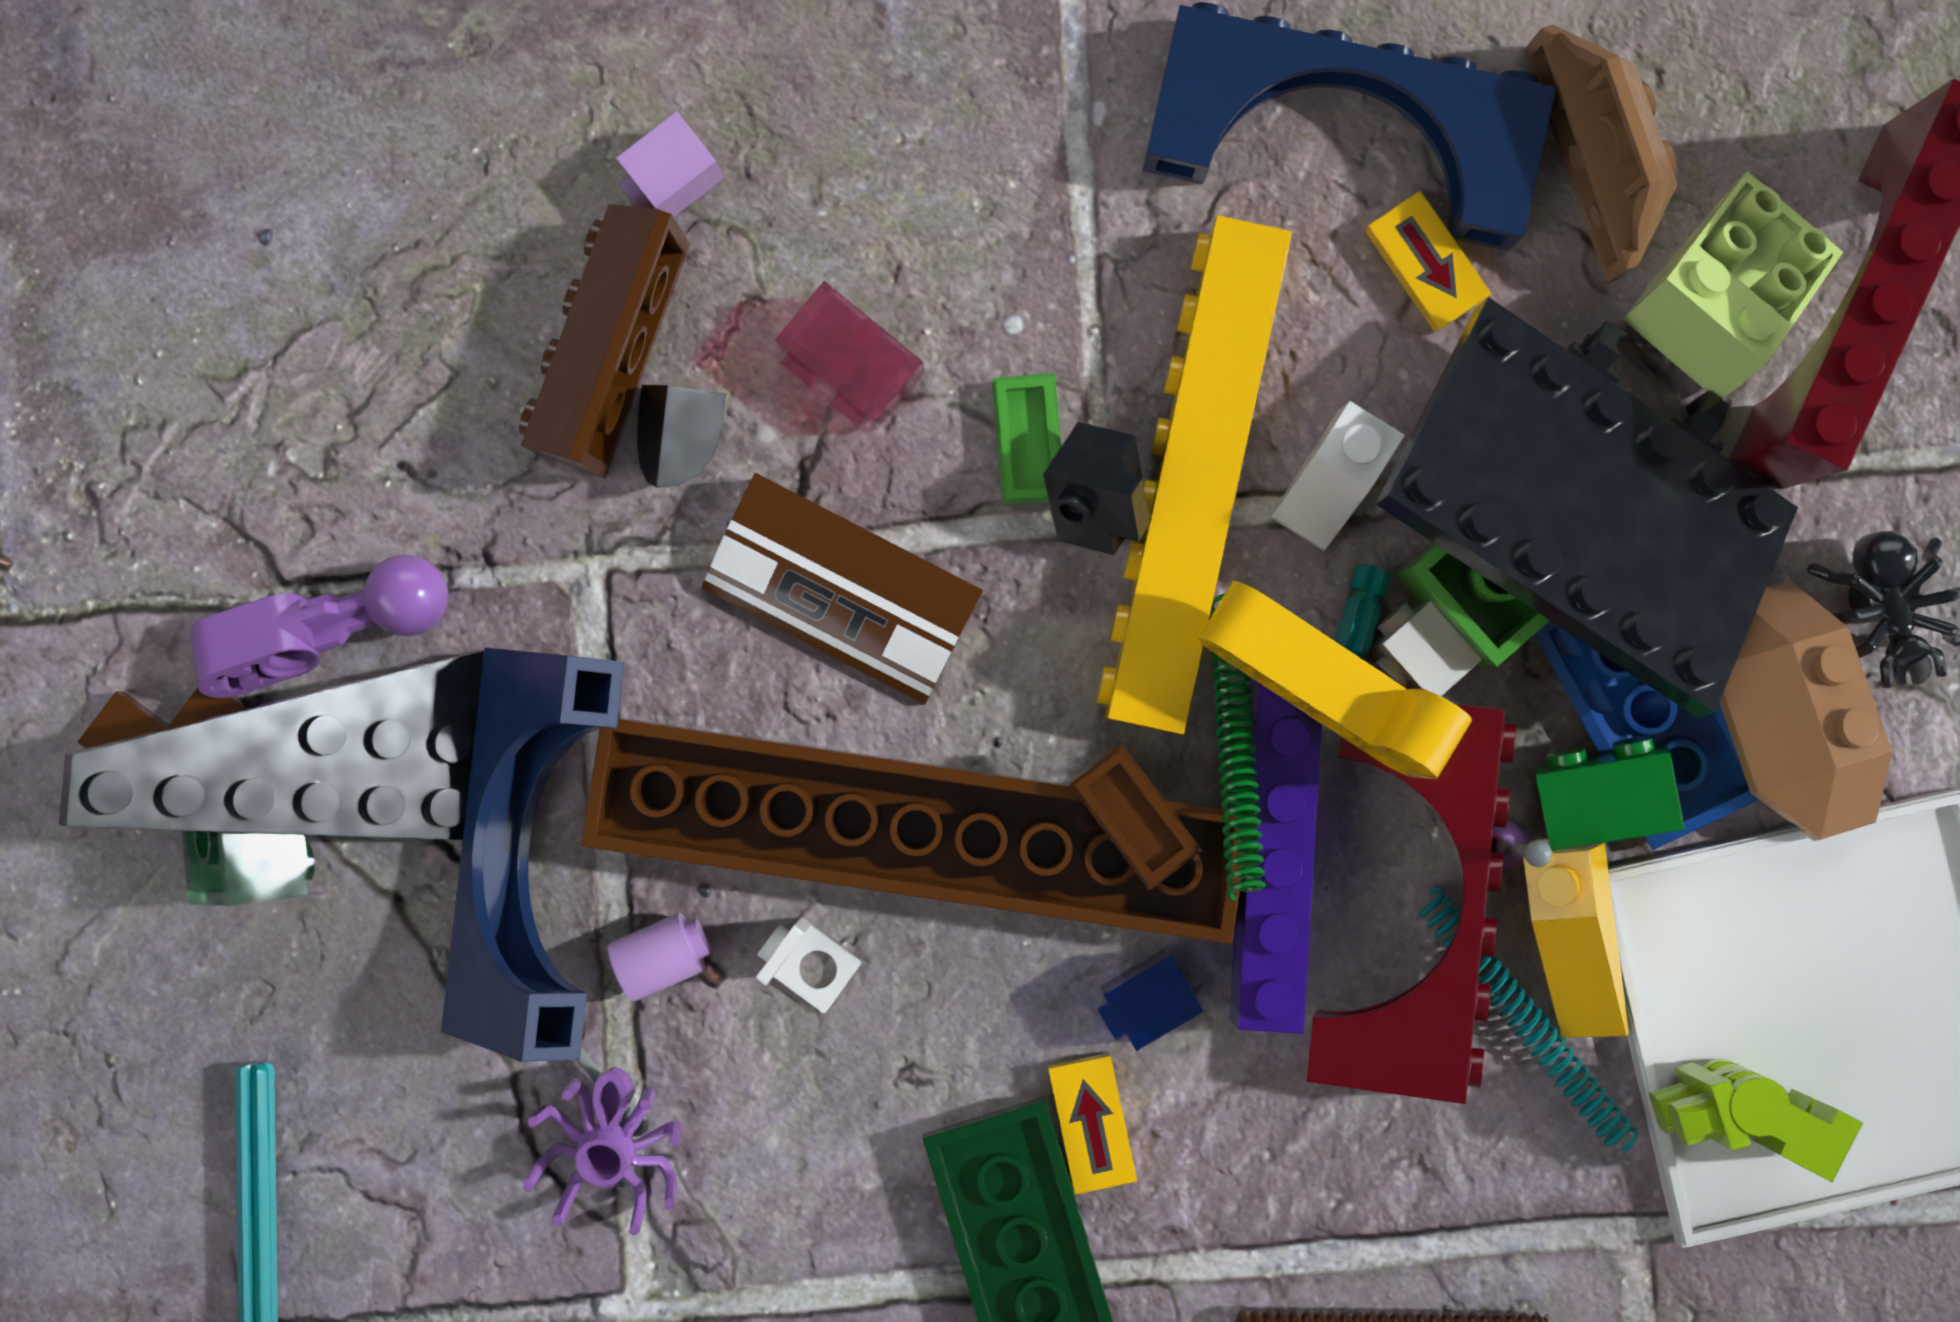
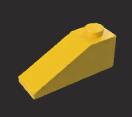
M1605 843L1552 851L1550 862L1542 867L1530 865L1525 857H1523L1531 921L1561 1037L1627 1036L1629 1030Z

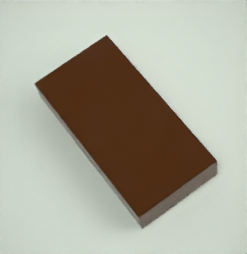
M1122 744L1118 745L1068 783L1148 890H1151L1202 851Z

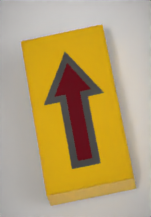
M1418 191L1387 212L1364 230L1434 333L1449 325L1492 294L1421 191Z
M1110 1052L1048 1065L1075 1195L1138 1182Z

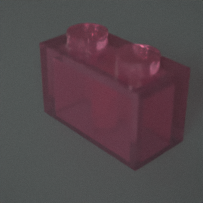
M825 281L821 283L775 339L780 351L786 355L780 362V365L808 388L815 380L835 395L829 402V405L857 428L865 420L878 430L925 374L924 362Z

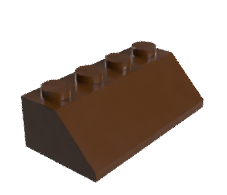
M608 204L603 220L595 219L592 223L584 246V254L589 257L581 280L576 278L572 280L563 301L562 312L563 315L568 317L560 339L552 338L542 358L541 374L546 375L540 394L538 399H529L521 415L519 433L524 435L521 443L522 447L536 455L604 479L606 478L690 246L671 213L659 209Z

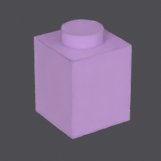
M677 111L616 158L628 176L619 185L635 206L659 209L671 213L673 217L724 179L716 160Z

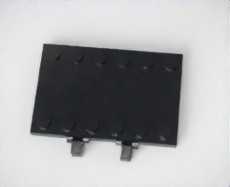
M1487 297L1474 309L1375 505L1698 719L1715 713L1798 507L1720 455L1724 442L1714 435L1723 426L1730 404L1710 390L1686 405L1689 415L1687 420L1679 415L1669 420L1616 384L1620 380V375L1609 367L1620 354L1616 345L1627 336L1625 332L1606 320L1602 323L1601 328L1593 334L1588 333L1581 345L1573 341L1572 344H1569L1564 349L1512 312Z

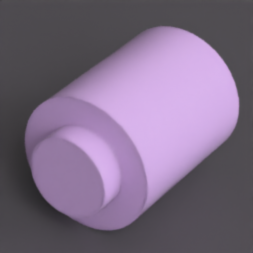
M681 912L608 944V955L613 971L623 992L631 1002L638 1001L704 972V957L712 954L708 937L699 920L695 919L688 922Z

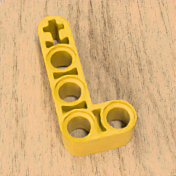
M1237 581L1232 582L1198 637L1202 645L1377 761L1409 777L1437 779L1472 722L1471 717L1454 703L1425 689H1406L1266 595Z

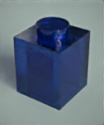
M1165 948L1100 986L1107 1000L1105 1004L1097 1008L1116 1042L1128 1036L1136 1051L1204 1012L1173 958Z

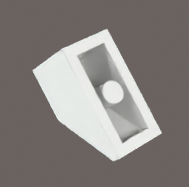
M1349 401L1336 412L1270 518L1320 550H1326L1371 490L1405 435Z

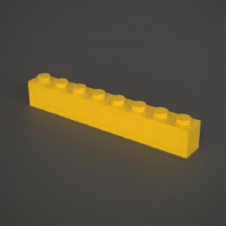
M1217 215L1209 234L1198 232L1190 264V270L1201 272L1196 296L1184 295L1177 324L1178 332L1187 333L1182 357L1171 356L1163 393L1174 395L1169 419L1158 417L1151 443L1150 455L1161 457L1156 481L1145 479L1143 483L1150 525L1144 533L1142 543L1131 541L1123 579L1134 581L1129 605L1117 604L1110 633V641L1120 643L1115 668L1103 667L1097 692L1096 703L1107 705L1105 719L1184 735L1203 645L1199 642L1198 637L1209 621L1292 231Z

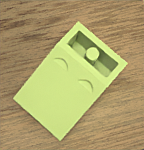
M1747 171L1737 180L1651 280L1622 320L1704 390H1710L1723 399L1769 362L1843 251L1835 246L1821 230L1813 227L1781 200L1774 190L1765 186Z

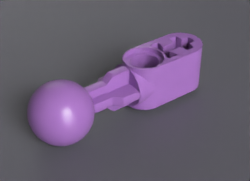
M406 554L397 555L380 562L371 571L366 580L364 590L341 598L331 593L309 600L297 594H276L202 618L190 628L198 689L202 694L209 697L229 698L303 675L317 667L320 662L319 655L323 654L324 651L344 645L351 633L376 625L384 631L398 636H415L427 632L440 621L447 608L448 587L444 576L435 565L424 558Z

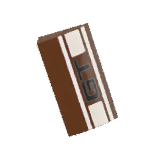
M754 473L730 521L701 587L704 591L923 704L927 703L983 594V590L757 473Z

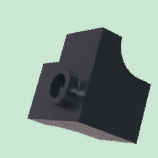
M1077 422L1043 474L1057 539L1061 542L1115 555L1125 538L1140 541L1150 525L1136 436Z

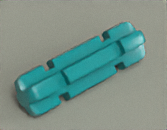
M1361 564L1355 569L1350 589L1354 590L1353 597L1346 600L1334 640L1361 659L1363 655H1369L1383 607L1378 604L1379 598L1386 597L1391 580L1390 572L1369 564Z

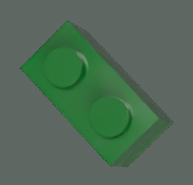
M1642 736L1612 743L1613 752L1587 756L1585 748L1563 749L1547 754V763L1535 765V772L1551 850L1685 830L1671 754L1667 744L1653 745L1652 737Z

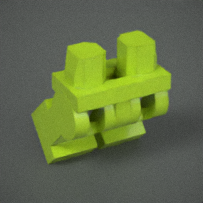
M1726 1059L1710 1060L1702 1066L1690 1062L1674 1067L1679 1083L1649 1092V1098L1660 1129L1667 1134L1675 1132L1680 1142L1686 1146L1712 1139L1727 1149L1735 1151L1751 1146V1139L1833 1183L1863 1124L1858 1119L1792 1088L1789 1094H1787L1785 1089L1776 1081Z

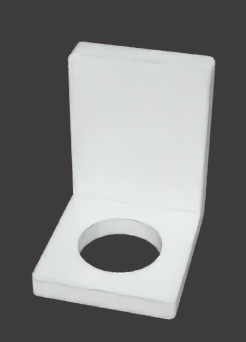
M801 917L790 931L779 924L763 945L757 956L767 963L755 979L766 986L774 977L819 1011L826 1013L859 968L861 961ZM812 951H823L829 954L836 963L837 972L835 979L825 987H812L805 983L800 975L801 960Z

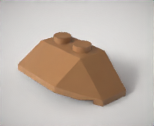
M1552 24L1541 28L1524 51L1533 75L1538 78V83L1556 87L1549 122L1607 284L1620 279L1639 265L1677 187L1675 179L1677 161L1671 145L1661 139L1654 120L1656 102L1653 91L1647 82L1640 80L1635 64Z
M1791 580L1768 586L1761 598L1719 702L1750 793L1781 817L1802 828L1801 832L1813 841L1822 840L1876 823L1892 757V749L1849 628Z

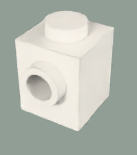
M1431 601L1417 605L1413 609L1406 602L1400 605L1377 626L1383 636L1371 645L1372 650L1380 657L1375 663V667L1407 689H1425L1439 696H1442L1483 660Z

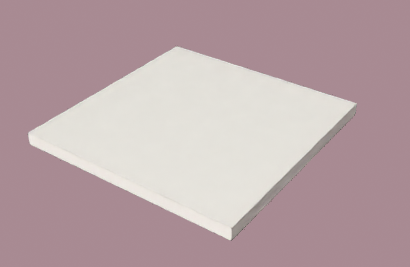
M1952 788L1882 804L1879 808L1876 823L1822 840L1813 841L1801 832L1802 828L1794 824L1608 867L1629 1030L1627 1039L1674 1240L1681 1248L1960 1185V788ZM1726 1059L1776 1081L1785 1089L1787 1094H1789L1792 1088L1858 1119L1863 1124L1833 1183L1751 1139V1146L1735 1151L1727 1149L1712 1139L1686 1146L1680 1142L1675 1132L1667 1134L1660 1129L1649 1098V1092L1678 1084L1679 1081L1674 1067L1690 1062L1702 1066L1710 1060Z

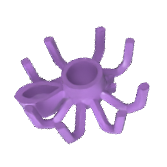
M611 1067L603 1071L594 1081L593 1107L599 1124L595 1125L590 1092L582 1079L573 1078L562 1092L561 1097L568 1101L577 1093L585 1131L583 1134L561 1110L550 1105L540 1107L528 1118V1126L532 1128L546 1118L555 1121L568 1137L578 1145V1148L563 1143H556L551 1146L535 1163L524 1181L523 1189L526 1192H531L543 1171L558 1156L564 1155L575 1159L576 1170L572 1173L552 1216L554 1225H563L583 1180L595 1186L614 1188L615 1183L623 1179L633 1188L634 1210L629 1233L637 1235L640 1232L645 1213L646 1193L643 1180L633 1173L629 1167L657 1166L662 1171L666 1180L665 1209L673 1208L677 1178L671 1164L664 1156L636 1155V1152L670 1136V1142L678 1146L682 1124L679 1121H670L633 1140L632 1136L653 1104L655 1090L654 1087H648L643 1091L638 1104L624 1127L621 1128L619 1123L632 1101L635 1090L633 1081L627 1072L618 1067Z

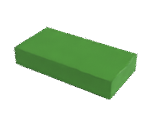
M1055 373L992 378L1003 506L1047 503L1049 498L1043 474L1061 448Z

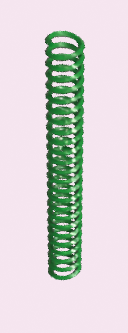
M1226 593L1220 594L1213 599L1209 619L1216 610L1214 608L1215 603L1222 600ZM1211 652L1214 657L1211 664L1215 669L1212 676L1216 680L1213 688L1217 692L1214 696V700L1217 703L1214 710L1219 715L1215 722L1219 727L1216 735L1220 739L1217 747L1221 751L1218 754V760L1222 763L1218 768L1222 774L1219 782L1223 786L1220 795L1225 799L1221 803V808L1225 811L1222 815V820L1226 823L1222 831L1227 836L1223 844L1228 848L1225 851L1224 857L1229 861L1225 866V870L1229 873L1225 881L1230 886L1226 894L1235 901L1237 899L1233 894L1235 890L1255 892L1262 890L1266 886V883L1262 880H1256L1266 872L1260 867H1252L1260 865L1265 859L1258 854H1254L1260 852L1264 847L1259 842H1254L1263 834L1259 830L1254 829L1262 823L1261 820L1257 817H1252L1257 815L1261 809L1253 804L1259 800V795L1252 792L1258 788L1259 784L1251 780L1257 776L1258 772L1250 768L1257 762L1254 757L1250 756L1256 751V747L1249 744L1255 739V735L1248 732L1255 726L1253 722L1248 720L1254 713L1247 708L1253 703L1252 699L1247 697L1252 689L1245 685L1251 680V677L1239 669H1225L1234 666ZM1219 672L1225 675L1219 677ZM1232 678H1244L1243 680L1239 681L1228 680ZM1222 684L1225 685V687L1220 689L1219 685ZM1231 690H1245L1242 692H1227ZM1222 695L1227 698L1221 701L1220 696ZM1238 701H1243V702H1245V703H1241V704H1230L1231 702H1238ZM1221 707H1224L1228 710L1222 712ZM1245 713V715L1233 716L1231 714ZM1222 719L1228 720V722L1222 724ZM1236 725H1247L1245 727H1232ZM1223 730H1224V731H1227V732H1231V733H1229V734L1223 736ZM1236 737H1248L1244 739H1232ZM1224 742L1228 744H1233L1225 748L1223 746ZM1237 749H1249L1244 751H1234ZM1227 754L1234 757L1225 760L1224 755ZM1239 761H1249L1244 763H1235ZM1226 766L1230 768H1235L1227 772L1225 771ZM1241 773H1250V774H1245V775H1237V774H1241ZM1226 778L1237 781H1233L1227 784ZM1227 790L1237 792L1235 794L1227 796ZM1232 803L1237 804V806L1228 808L1227 804ZM1229 815H1233V816H1237V817H1239V818H1235V819H1233V820L1230 821V820L1228 819V816H1229ZM1230 827L1242 829L1233 833L1229 832ZM1230 840L1241 841V843L1232 846ZM1232 852L1245 854L1235 858L1231 857ZM1232 865L1244 866V868L1235 871L1231 867ZM1234 877L1241 879H1251L1240 881L1238 883H1233L1232 881Z

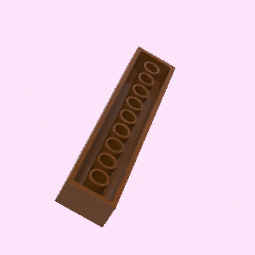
M618 717L617 728L599 729L581 847L1232 944L1240 892L1239 890L1233 892L1237 897L1235 901L1226 894L1230 886L1225 881L1229 875L1225 870V866L1229 861L1224 857L1225 851L1228 848L1223 844L1227 836L1222 831L1226 823L1222 820V815L1225 811L1221 807L1164 799L1202 851L1151 890H1148L1069 784ZM1229 815V816H1228V819H1229L1230 821L1233 820V819H1235V818H1239V817L1233 816V815ZM1230 827V828H1229V832H1230V833H1233V832L1238 831V830H1242V829H1236V828H1233V827ZM1230 840L1232 846L1241 843V841ZM1235 852L1231 853L1232 858H1235L1240 855H1245ZM1232 865L1231 868L1235 871L1243 868V866ZM1234 877L1232 881L1233 883H1238L1241 881V878Z

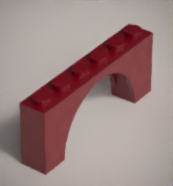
M1952 79L1883 125L1858 179L1859 182L1882 192L1881 209L1867 252L1841 304L1806 357L1771 395L1753 406L1729 458V461L1741 469L1784 489L1849 469L1960 227V81Z
M1455 704L1471 717L1472 722L1437 779L1409 777L1396 772L1341 737L1339 758L1359 761L1391 773L1416 790L1443 820L1457 848L1462 866L1464 881L1463 904L1456 932L1447 950L1431 971L1414 986L1400 995L1369 1007L1339 1011L1316 1010L1312 1020L1306 1082L1466 1104L1468 1087L1481 1088L1484 1049L1472 1047L1474 1021L1487 1023L1491 984L1478 982L1481 956L1494 957L1497 919L1485 917L1487 891L1500 893L1504 856L1501 853H1492L1491 846L1493 826L1503 828L1507 826L1510 789L1497 788L1500 762L1513 763L1516 724L1504 723L1505 709Z

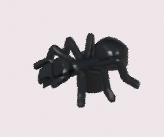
M1893 531L1870 533L1861 537L1856 542L1852 556L1853 564L1858 574L1835 571L1817 563L1809 564L1806 569L1808 574L1827 582L1851 586L1848 599L1852 610L1833 613L1842 623L1847 624L1862 620L1879 622L1868 638L1855 647L1859 659L1872 654L1885 634L1888 633L1890 644L1885 651L1886 656L1882 659L1879 666L1881 686L1883 688L1892 687V673L1898 687L1906 688L1907 671L1910 674L1912 684H1923L1930 676L1932 670L1931 660L1928 655L1933 658L1936 675L1938 677L1947 675L1944 653L1938 648L1931 647L1923 637L1913 635L1912 631L1915 627L1942 634V639L1955 647L1960 646L1959 628L1955 624L1914 613L1917 608L1953 602L1960 599V587L1921 595V586L1941 568L1943 559L1937 555L1942 546V541L1937 537L1930 539L1922 555V560L1926 563L1917 573H1915L1918 565L1917 549L1907 537Z

